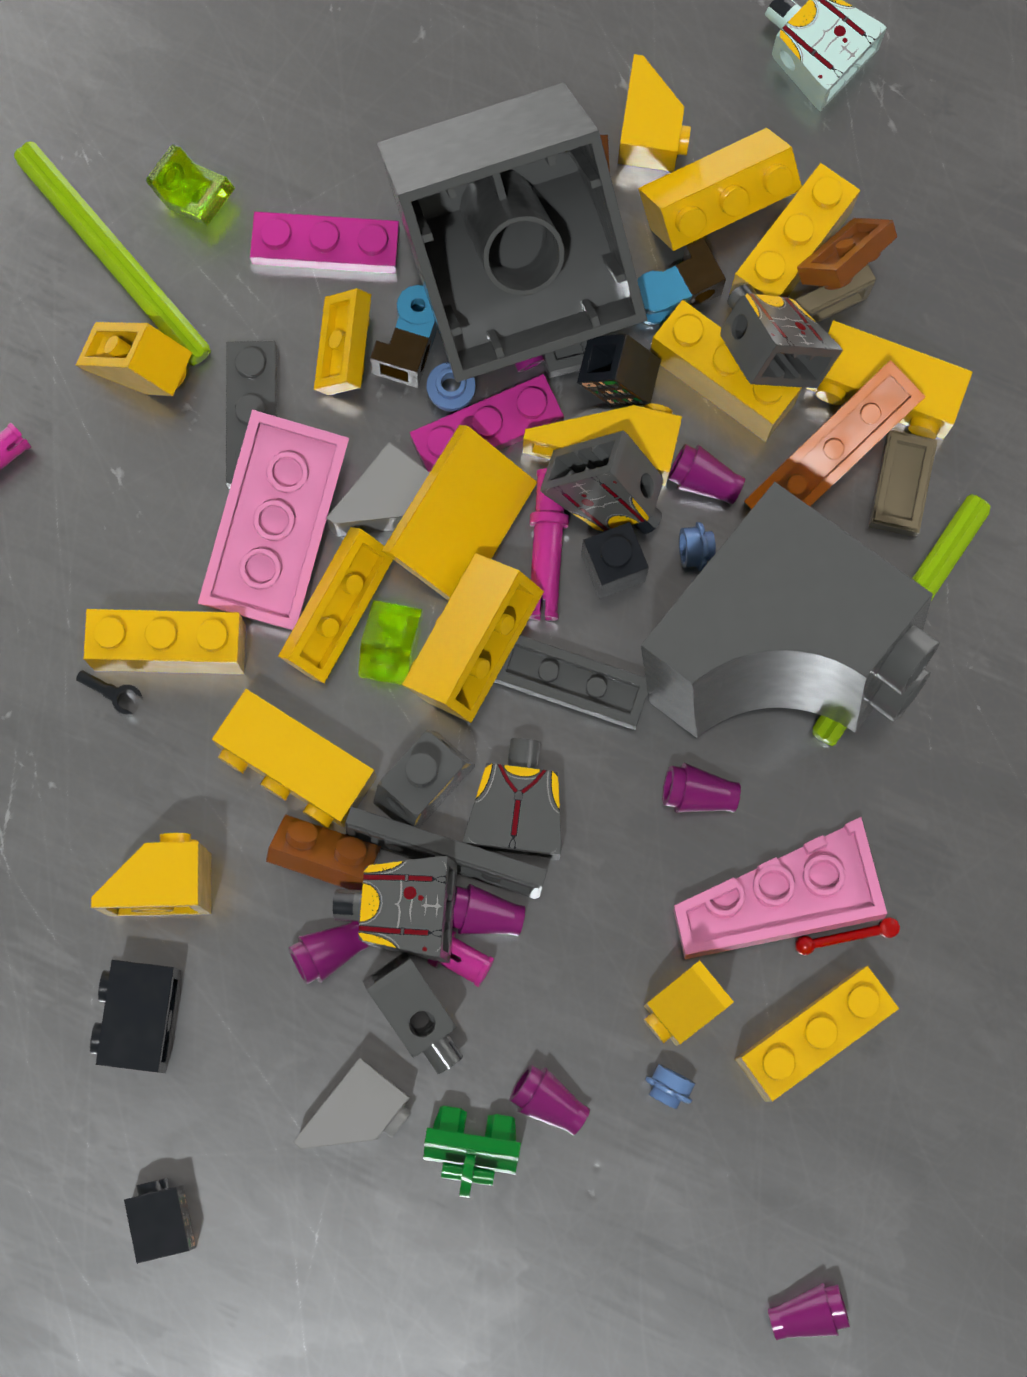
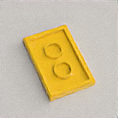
M459 425L388 539L382 552L449 601L475 553L490 559L493 557L536 486L537 481L469 426Z

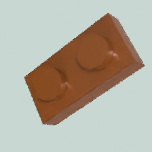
M853 218L797 267L802 285L824 286L828 290L847 286L860 270L868 263L879 258L881 252L897 238L893 220Z
M285 814L268 848L266 862L349 890H362L364 869L366 866L377 863L381 846Z

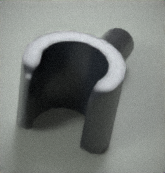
M81 670L76 677V681L111 700L115 711L121 716L130 717L134 715L129 710L123 709L118 705V699L122 694L129 692L143 700L140 690L135 686L122 685L116 687L84 670Z

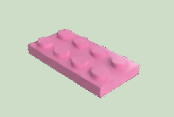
M252 410L198 600L199 605L224 612H240L242 617L293 630L300 617L327 520L326 517L329 513L348 445V437Z

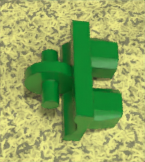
M443 1105L440 1106L433 1128L427 1127L423 1160L443 1163L441 1178L461 1181L460 1197L470 1198L472 1183L493 1186L495 1171L516 1175L521 1143L516 1142L514 1117L499 1114L488 1115L485 1137L465 1134L467 1111Z

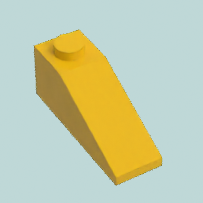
M649 403L644 405V407L632 405L525 429L522 453L551 459L553 450L625 431L662 475V486H666L682 416L673 414V411L666 406Z

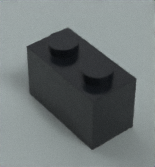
M120 960L111 961L110 971L103 970L99 982L98 1000L105 1002L102 1023L95 1022L90 1040V1053L97 1054L95 1065L166 1073L181 970L168 966Z

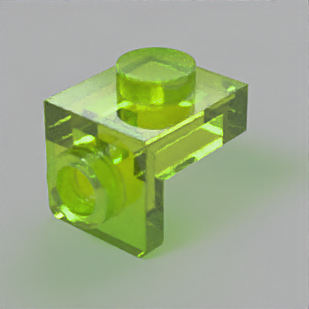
M174 144L168 148L146 178L147 184L169 210L205 226L210 224L235 190V187L226 176L193 163L184 150Z
M373 600L361 640L358 671L360 677L402 685L410 671L411 657L421 623L422 609Z

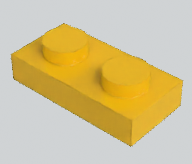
M355 288L325 297L314 390L326 395H332L361 388L372 294Z

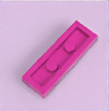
M254 211L250 250L251 263L254 265L396 274L400 231L399 221Z
M542 374L409 433L424 469L430 472L459 425L469 426L500 451L523 441L525 429L564 421V415L545 375Z

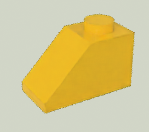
M634 54L617 164L674 172L677 155L687 156L691 126L682 125L683 104L643 55Z
M95 322L76 366L146 395L173 396L175 390L185 379L186 366L193 352L149 323Z
M699 960L644 1005L650 1013L644 1021L663 1044L671 1039L678 1046L728 1008L734 1001Z

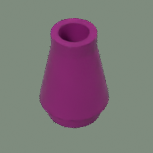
M684 444L668 475V480L677 484V490L723 500L731 505L737 500L745 483L744 477L733 472L700 445L693 448Z
M683 763L681 767L671 765L667 770L664 780L663 805L673 807L676 813L735 812L740 801L741 785L739 782L726 780L687 763Z
M468 884L467 888L456 886L453 928H458V934L520 935L525 918V906L514 904L472 884Z
M351 921L345 925L299 936L298 943L288 947L293 963L305 984H309L316 979L319 983H322L356 954L369 947L368 944L359 940L358 921Z
M530 1065L517 1081L509 1098L511 1102L518 1106L517 1112L564 1129L572 1135H575L581 1129L590 1113V1108L582 1104L546 1067L539 1070L535 1066Z
M822 1283L779 1306L768 1309L771 1326L777 1341L785 1338L839 1336L838 1330L850 1327L846 1307L838 1284L825 1287V1284Z

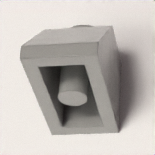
M389 442L326 517L330 531L336 536H346L350 527L360 528L366 533L395 530L430 472Z
M359 1058L293 1143L300 1149L378 1140L384 1132L392 1138L411 1114L404 1107L410 1100V1097L365 1060Z

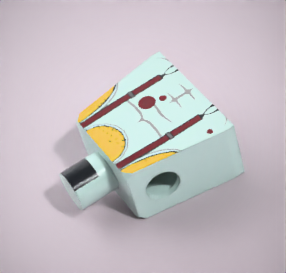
M773 0L765 12V16L781 29L776 35L772 50L774 60L820 112L879 50L887 29L878 20L843 0H808L803 7H800L793 0Z

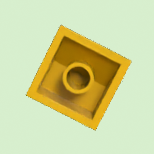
M160 834V842L144 843L91 897V908L107 916L211 914L212 853L200 844L198 840L191 839V834Z

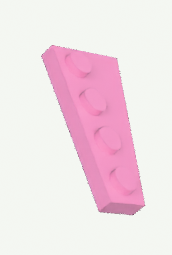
M862 817L845 824L843 828L829 835H822L805 843L803 847L780 858L775 857L736 879L731 878L674 905L673 909L685 960L885 919L887 915Z

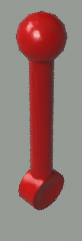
M887 917L881 920L878 925L813 939L810 936L803 935L796 940L795 948L801 955H810L816 948L878 935L884 938H892L899 933L900 925L896 919Z

